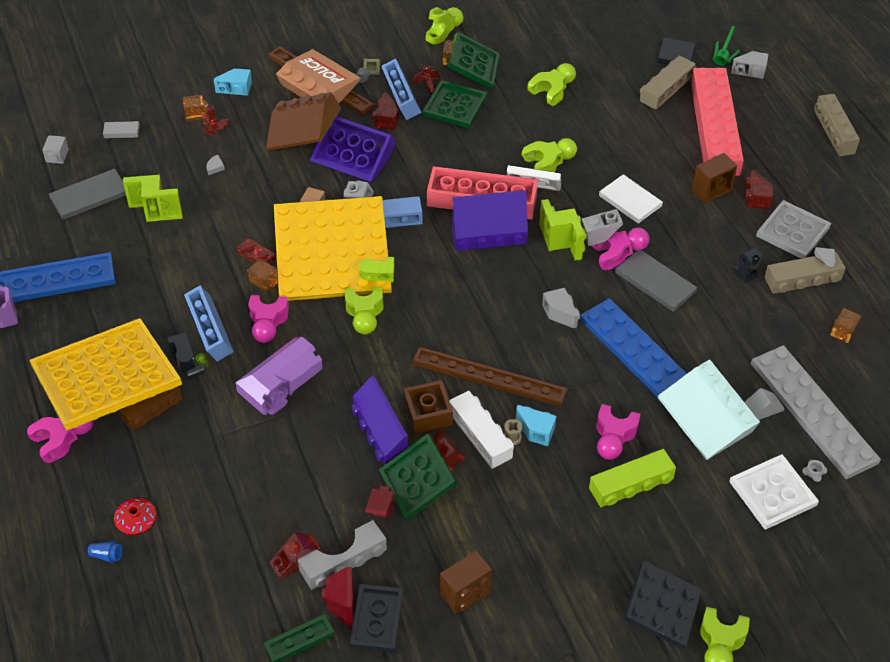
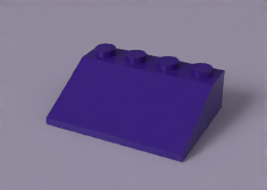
M336 116L322 141L317 143L310 161L372 183L390 158L396 141L390 134Z
M526 190L453 197L452 236L455 251L527 244Z

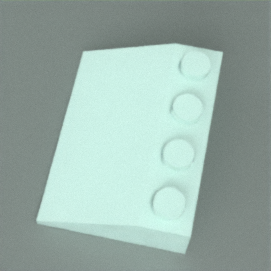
M711 360L694 368L658 395L659 400L706 460L752 433L759 424V420Z

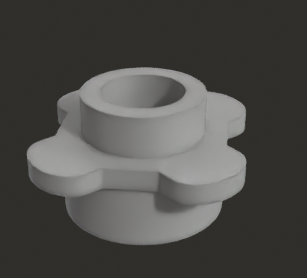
M810 460L808 466L803 468L802 473L806 476L808 475L813 481L819 482L821 481V476L827 473V468L818 460Z

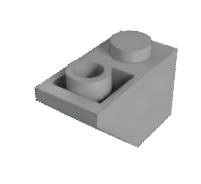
M751 51L734 58L731 73L763 79L768 54Z
M617 209L582 218V226L586 230L588 246L607 241L623 225Z
M565 288L543 293L542 306L548 318L576 328L580 314L578 309L574 307L572 297L566 292Z

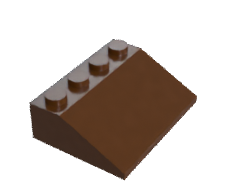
M332 92L278 102L271 115L266 149L270 151L321 142L341 110Z

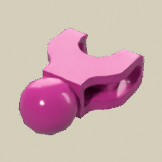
M633 228L628 234H626V231L615 232L607 241L594 244L592 247L597 251L609 250L599 257V265L603 270L617 268L629 255H632V249L637 251L646 248L650 238L645 229Z
M251 295L248 306L250 319L254 322L252 335L258 342H270L276 335V327L288 318V296H279L275 303L267 305L260 301V295Z
M602 404L596 425L598 433L602 436L597 443V450L601 457L607 460L619 457L623 451V443L634 439L636 436L640 413L631 412L628 418L618 419L611 414L612 406Z
M44 417L30 425L27 429V434L34 442L50 439L41 447L40 456L44 462L51 463L68 453L72 442L78 439L76 434L82 435L91 430L93 420L66 431L60 418Z

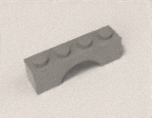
M374 520L355 529L354 543L346 552L338 555H327L315 550L298 559L299 571L311 590L316 587H322L326 584V578L346 567H359L372 557L382 555L387 550L386 538Z

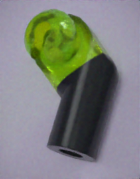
M198 354L195 357L197 360L196 365L185 370L188 379L194 378L206 371L209 362L205 354Z

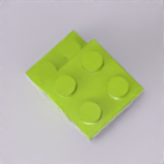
M160 175L123 178L129 208L144 207L147 222L183 219L178 188L163 190Z
M548 199L541 200L539 226L548 250L570 248L574 260H582V254L585 252L584 239L587 238L585 228L582 229L580 216H577L575 209L555 212L554 206L550 205Z

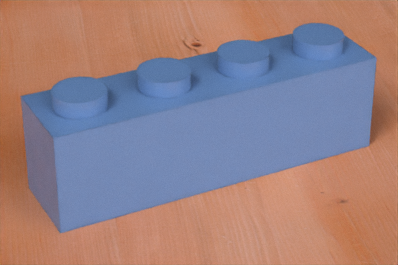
M394 59L382 65L381 67L406 120L420 114L421 110L397 60Z
M420 197L382 200L385 228L422 224Z
M201 285L184 294L206 351L216 361L233 353L234 351L211 296Z

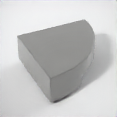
M218 155L212 157L207 163L208 175L225 170Z
M816 247L814 251L816 258L825 262L826 266L834 267L835 250Z

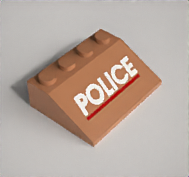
M314 49L286 62L276 73L281 85L301 98L332 92L338 103L361 80L357 75Z

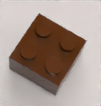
M725 153L698 164L691 191L704 204L732 191L738 165Z
M442 380L403 389L404 406L414 434L453 425V410Z
M474 551L440 573V596L455 614L461 610H467L473 602L478 599H484L489 595L491 591L492 569L478 552Z

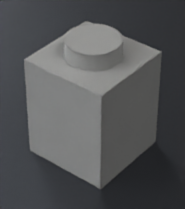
M49 135L43 147L45 160L50 163L63 164L69 150L66 137Z

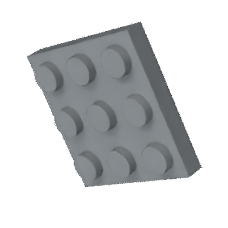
M783 200L757 231L756 236L803 259L807 258L829 230L831 223Z

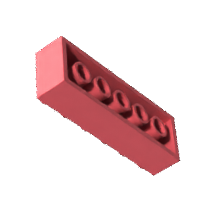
M433 166L427 189V206L453 210V197L526 190L527 219H533L538 179Z

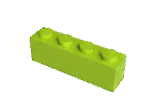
M662 449L591 476L589 489L600 507L610 506L621 499L631 498L639 492L649 491L659 484L669 483L674 479L676 467L666 451Z

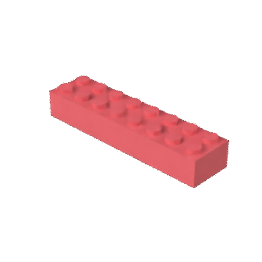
M693 68L691 89L703 162L725 153L738 165L735 176H740L744 160L726 68Z

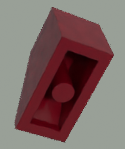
M385 486L372 489L365 513L392 519L396 493L391 492V488Z

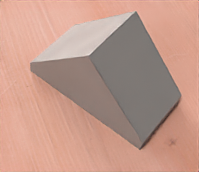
M762 388L744 402L758 420L782 412L785 409L774 393Z

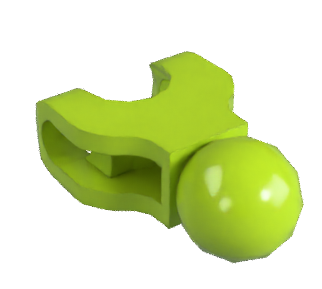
M438 7L430 10L429 19L434 20L431 29L426 32L425 40L432 44L443 42L450 31L462 23L463 13L461 10L455 7L443 11Z
M564 63L559 65L556 70L540 72L529 81L528 91L532 94H537L541 91L548 92L547 103L554 106L563 99V90L566 88V84L571 83L575 79V68L571 64Z
M569 138L561 139L557 144L555 141L551 143L537 141L525 146L521 155L527 162L539 161L535 164L534 170L554 173L557 166L563 163V159L569 160L575 156L577 146Z
M373 287L372 293L368 296H359L355 293L354 288H345L346 312L354 317L353 326L355 330L360 334H370L377 325L376 315L383 311L382 287Z
M706 607L700 629L701 637L708 644V650L704 655L705 662H733L732 651L744 645L750 618L739 615L737 623L728 626L719 622L715 608Z

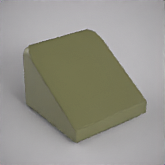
M364 59L363 68H366L370 75H380V59Z

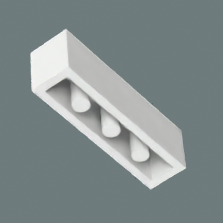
M467 391L449 400L453 410V419L492 469L512 459L514 449L512 441L505 437L501 427L493 422L490 413L482 408L476 396Z

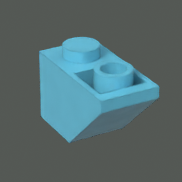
M232 69L214 78L216 93L249 94L252 84L250 70Z
M518 405L516 419L522 423V431L527 439L531 442L548 446L555 429L556 416L548 412H541L530 407Z

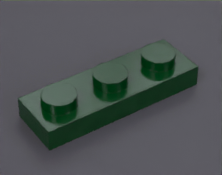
M323 614L263 644L271 661L281 662L335 636V633L326 615Z

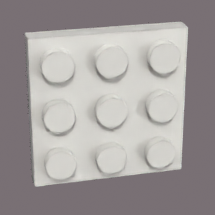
M779 455L730 478L731 485L765 530L817 506L819 502L783 455Z

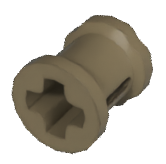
M509 419L504 425V435L512 441L513 445H517L521 442L522 423L517 419Z

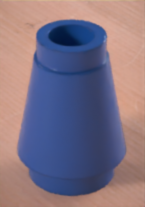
M116 541L90 544L88 555L114 563L119 561L122 556V546L117 544Z

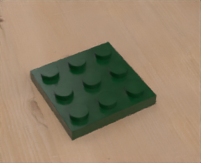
M457 31L454 36L448 67L491 89L494 85L500 53Z
M441 80L425 106L423 116L470 129L487 99V92Z
M426 434L379 469L385 483L391 488V492L396 493L395 501L407 520L458 485L456 478L429 434Z

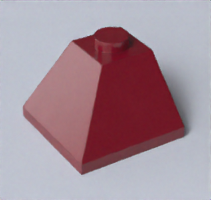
M346 567L326 578V587H322V601L326 600L327 609L348 628L353 627L354 621L352 567Z

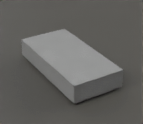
M139 121L105 122L103 136L104 138L138 137Z

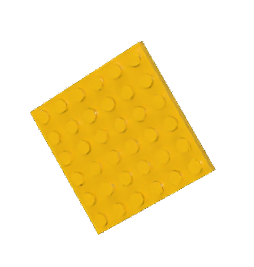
M382 196L274 204L279 296H288V301L345 296V288H354L357 295H368L372 293L373 287H382L383 293H392L391 282L364 280L360 277L359 264L364 259L386 261L388 257Z
M140 318L30 360L33 370L66 431L182 385L181 378Z

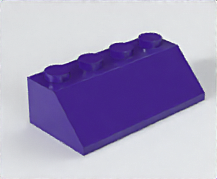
M374 376L370 377L353 395L351 409L354 416L359 417L362 431L367 432L370 446L375 447L378 461H382L386 465L408 448V438Z

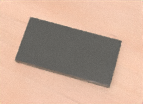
M115 169L49 193V197L62 220L126 196L123 181Z
M637 250L616 268V274L673 312L697 291L695 285L642 250Z

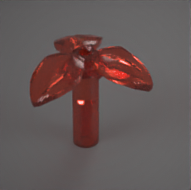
M426 66L421 69L423 72H418L415 75L413 84L415 85L425 78L429 93L433 94L435 87L432 79H440V74L437 70L432 69V66Z
M213 105L207 106L208 114L203 113L202 122L207 126L204 129L205 134L216 133L215 128L219 130L224 129L230 121L229 119H223L217 122Z

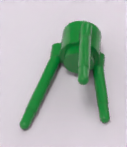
M732 26L723 49L718 51L719 42H716L713 60L719 66L729 65L731 60L740 52V50H737L730 56L729 51L726 50L735 26Z

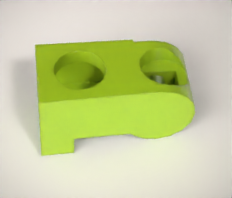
M387 257L386 261L362 260L359 264L360 277L367 281L393 282L394 257Z

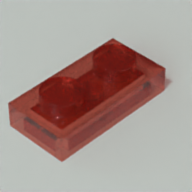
M249 237L236 247L237 253L262 269L276 259L275 253Z

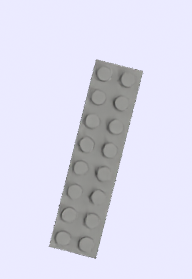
M784 345L751 360L753 368L845 479L879 464L881 459Z

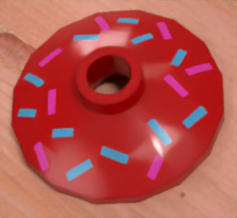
M133 498L125 501L117 508L114 522L120 532L127 535H138L152 527L157 514L155 507L150 501L143 498Z

